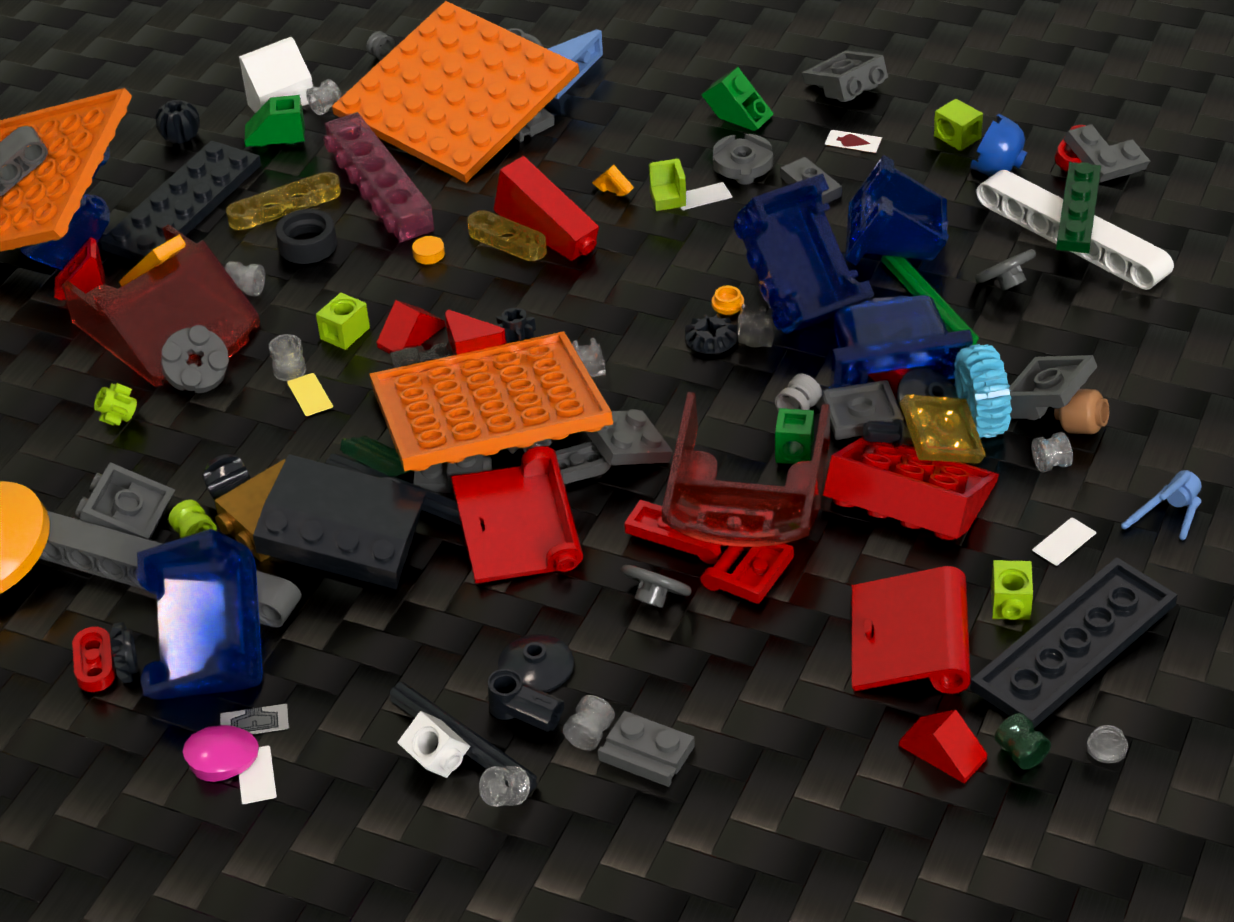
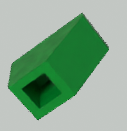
M739 67L718 79L701 94L719 119L752 131L759 129L774 115Z
M300 95L270 97L245 124V147H263L281 143L294 144L305 141V122Z

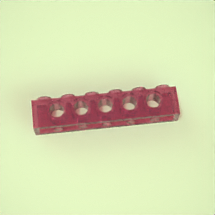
M356 112L326 122L327 135L323 136V141L329 153L333 152L341 169L345 168L350 182L357 184L362 198L369 200L374 214L381 216L386 230L389 233L393 232L400 243L434 231L431 205L360 114Z

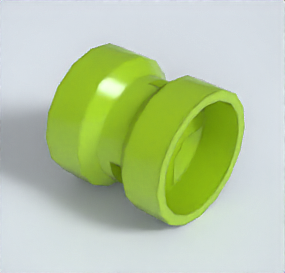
M184 500L171 510L168 518L169 524L180 534V538L189 548H202L208 545L215 537L217 531L216 524L205 514L204 509L197 501Z

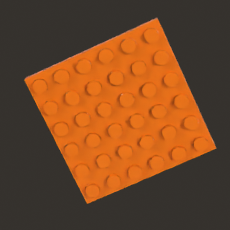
M445 1L332 105L334 115L467 183L578 75L580 70L578 63Z
M125 88L0 120V142L17 128L29 126L36 130L48 152L46 159L0 197V252L59 240L66 235L69 229L68 225L74 213L80 208V201L86 189L91 185L92 177L98 165L103 161L104 153L110 141L115 137V130L127 112V106L132 95Z
M564 331L370 373L372 388L404 471H423L435 464L444 462L458 463L466 457L480 454L486 456L494 455L502 449L515 446L519 448L529 447L537 441L546 439L560 440L568 437L569 434L582 431L596 432L604 426L613 425L612 411Z

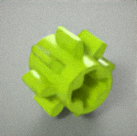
M111 383L110 388L102 387L94 402V409L101 412L99 421L113 426L115 424L119 426L121 420L128 422L134 415L137 406V400L129 396L132 388L119 383Z

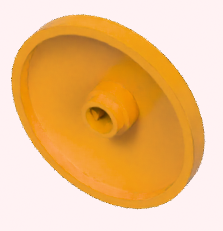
M0 481V594L20 581L35 565L46 546L50 530L48 512L36 494L24 485Z

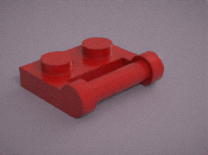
M738 528L731 536V544L715 565L708 567L701 575V583L711 591L721 589L760 604L794 558V547L746 528ZM749 550L733 573H727L741 553Z

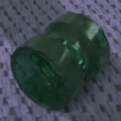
M1017 713L1007 718L995 733V741L1005 751L1012 752V759L1022 769H1030L1038 765L1047 756L1051 748V741L1040 731H1034L1033 723L1023 713Z

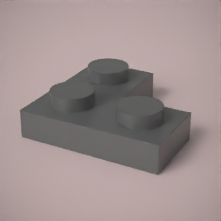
M1092 124L1069 130L1064 138L1081 162L1101 165L1099 183L1145 170L1150 163L1148 157L1133 139L1109 146Z

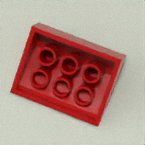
M861 437L831 455L823 496L834 499L833 502L839 506H857L866 509L867 514L873 517H891L900 520V524L907 528L920 529L922 527L934 531V535L941 539L954 540L970 529L997 483L999 474L904 444L900 447H894L891 443L869 442Z

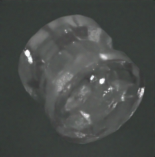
M327 79L321 82L320 87L314 86L308 89L306 97L312 110L321 116L328 112L329 108L342 97V94L335 82Z
M1054 433L1049 439L1044 437L1033 439L1031 446L1033 459L1037 468L1042 473L1051 471L1053 466L1067 467L1072 464V448L1065 433Z
M493 766L483 772L479 782V791L484 802L490 806H516L522 804L527 799L530 792V781L525 770L519 766ZM505 780L508 781L509 787L505 785Z

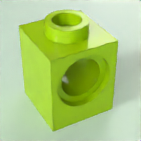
M958 99L952 100L935 111L934 136L960 151L981 139L982 112Z
M341 292L316 313L320 339L344 350L370 329L366 303Z
M993 560L991 581L992 619H1031L1033 600L1031 561Z

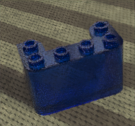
M823 173L753 197L738 212L737 218L734 221L735 232L743 240L747 249V261L750 267L755 269L760 280V292L765 299H768L773 311V323L778 330H782L786 334L854 310L874 296L868 280L859 283L855 280L858 276L856 269L849 272L825 213L830 207L828 203L822 204V192L827 191L829 187Z

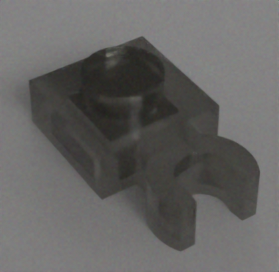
M742 304L737 321L739 343H744L750 347H772L774 331L772 320L765 318L766 309L760 306L758 312H753L747 308V304Z
M446 343L436 344L426 351L420 345L390 352L393 368L451 356L448 354Z

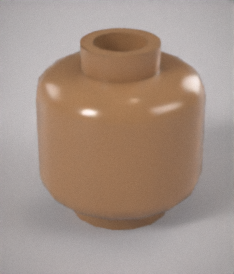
M1079 389L1065 407L1054 408V416L1056 420L1060 421L1062 428L1067 433L1095 434L1102 426H1106L1108 422L1109 403L1096 389Z

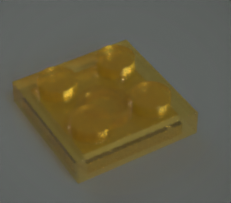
M906 394L901 400L900 405L919 460L979 464L986 456L966 399Z

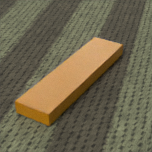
M179 234L153 249L119 281L124 291H129L151 278L177 255L186 245L181 235Z

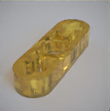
M476 211L470 214L467 219L469 235L475 240L527 261L542 259L547 253L546 237L539 231L489 211ZM504 234H513L510 237H500Z

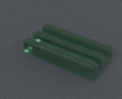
M366 435L360 438L351 437V440L344 438L341 441L340 451L388 476L412 472V470L404 471L396 450Z

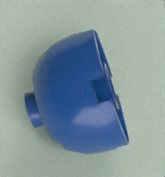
M998 114L997 122L993 121L976 151L980 153L977 159L979 162L972 160L970 168L989 177L1000 170L1010 172L1013 167L1019 169L1028 152L1023 150L1026 139L1020 126L1011 119Z

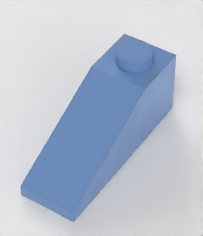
M593 30L548 48V50L578 63L580 73L554 97L555 99H559L603 55L601 30Z

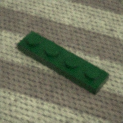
M1069 162L1056 250L1089 253L1101 165L1087 162Z

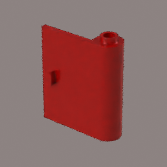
M537 446L529 449L523 454L521 466L451 476L475 584L555 571L567 572L576 568L583 560V552L557 455L553 448Z
M943 566L852 585V688L854 691L929 677L933 687L942 693L955 694L969 687L971 677L966 576L963 571L956 567Z

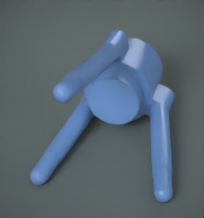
M1188 470L1179 471L1170 483L1165 485L1156 496L1121 524V528L1124 530L1129 528L1162 500L1167 499L1175 507H1188L1179 534V538L1185 540L1195 511L1201 503V499L1197 496L1202 488L1200 479Z

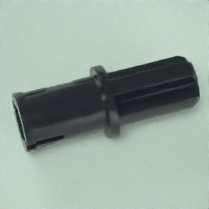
M895 419L893 422L868 421L862 428L864 440L891 443L894 447H900L902 444L928 446L931 442L924 440V438L932 439V428L929 424L904 423L901 419Z

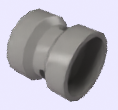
M797 374L789 382L788 388H784L776 396L775 405L778 411L779 408L809 410V407L814 406L822 396L821 387L811 376Z

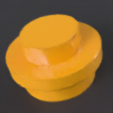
M726 285L719 287L712 297V308L723 315L735 314L744 307V297L740 290L734 286Z

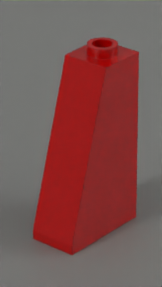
M525 156L500 169L494 211L498 215L571 261L582 254H589L595 248L599 226Z

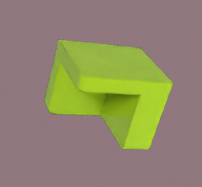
M679 158L650 163V194L656 211L686 206V180Z

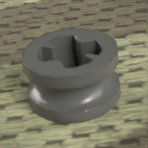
M376 31L367 41V51L377 59L382 60L395 48V41L384 32Z

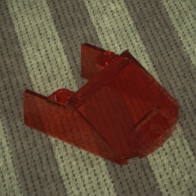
M169 224L163 227L165 241L167 242L180 234L186 243L185 247L173 258L124 286L116 289L112 286L100 285L85 294L69 281L62 284L72 322L155 387L163 386L162 380L166 379L161 369V352L166 340L175 332L184 328H192L195 325L205 326L209 331L221 338L230 358L249 341L248 334L254 326L258 329L260 325L257 311L203 240L197 244ZM190 354L189 360L186 363L188 365L194 363L197 366H201L202 356Z
M688 392L661 511L662 522L690 537L728 546H771L809 536L821 506V492L830 444V405L822 404L812 461H800L791 466L787 474L785 487L716 480L717 460L715 457L707 452L694 451L698 431L695 393Z

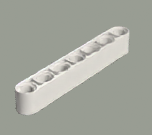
M1007 170L998 171L977 187V197L983 206L1057 244L1063 206L1062 198ZM1096 215L1094 216L1089 253L1072 252L1144 290L1151 289L1169 275L1174 268L1173 260L1167 252Z

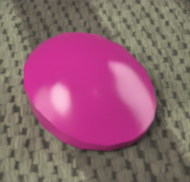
M219 725L206 727L192 734L185 742L183 755L197 778L204 781L217 782L229 779L247 770L258 756L259 745L256 738L248 731L235 726Z

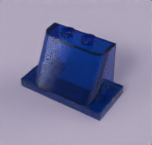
M883 155L849 202L845 259L854 265L858 264L864 254L933 260L949 238V234H947L949 220H947V199L894 168V160Z
M926 295L898 296L891 300L864 301L856 305L846 306L838 310L834 316L833 326L839 348L833 349L830 387L833 389L867 383L868 374L926 365H931L930 369L941 373L947 379H955L954 363L956 356L961 349L969 348L973 344L971 331L969 329L948 332L934 300Z

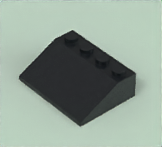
M289 454L264 503L255 528L253 538L256 553L397 590L425 502L427 490Z

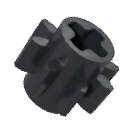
M516 307L509 308L501 316L496 317V326L505 328L506 344L534 338L533 332L536 331L535 318H527L526 310Z

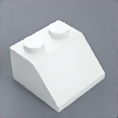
M292 37L239 56L247 103L255 113L270 97L300 95L302 106L315 101L311 75Z

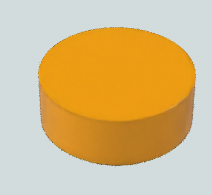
M435 236L421 237L412 245L413 257L421 264L437 263L445 255L443 241Z

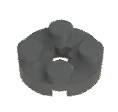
M745 134V139H735V135H730L719 140L713 147V170L727 178L736 179L739 184H751L754 182V178L766 174L773 167L772 146L768 140L758 135Z
M195 325L192 328L181 329L166 340L161 352V369L164 377L173 387L181 391L186 389L188 391H195V393H204L217 387L224 379L229 363L228 350L221 338L209 331L205 326ZM189 355L202 356V365L197 366L194 363L188 365L186 362L189 360Z

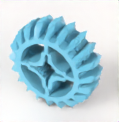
M970 345L969 348H963L957 353L954 363V385L960 404V411L969 432L973 433L976 438L996 437V435L1004 434L1008 430L1011 421L1010 385L1008 384L1007 373L1004 370V362L1000 360V354L992 345Z

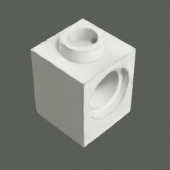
M423 711L418 713L397 742L426 770L446 778L459 767L463 756L471 747L442 720Z

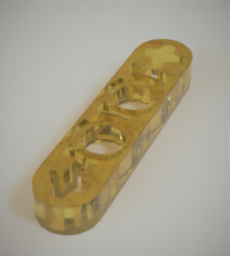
M323 172L236 201L226 209L229 226L236 230H244L283 217L291 212L307 209L333 200L341 193L339 177L332 172ZM276 204V205L271 206V207H264V206H266V205Z

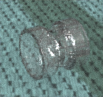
M232 260L226 264L223 273V287L226 292L238 293L244 291L250 296H259L262 293L265 284V269L262 265L249 264L244 266L243 263Z
M284 334L272 339L269 343L270 357L273 359L272 367L276 378L289 381L304 375L306 364L302 356L303 348L300 338L295 335Z
M586 695L582 697L575 708L576 714L570 716L564 725L563 734L577 748L591 751L596 749L603 737L602 731L607 730L615 718V712L600 697Z

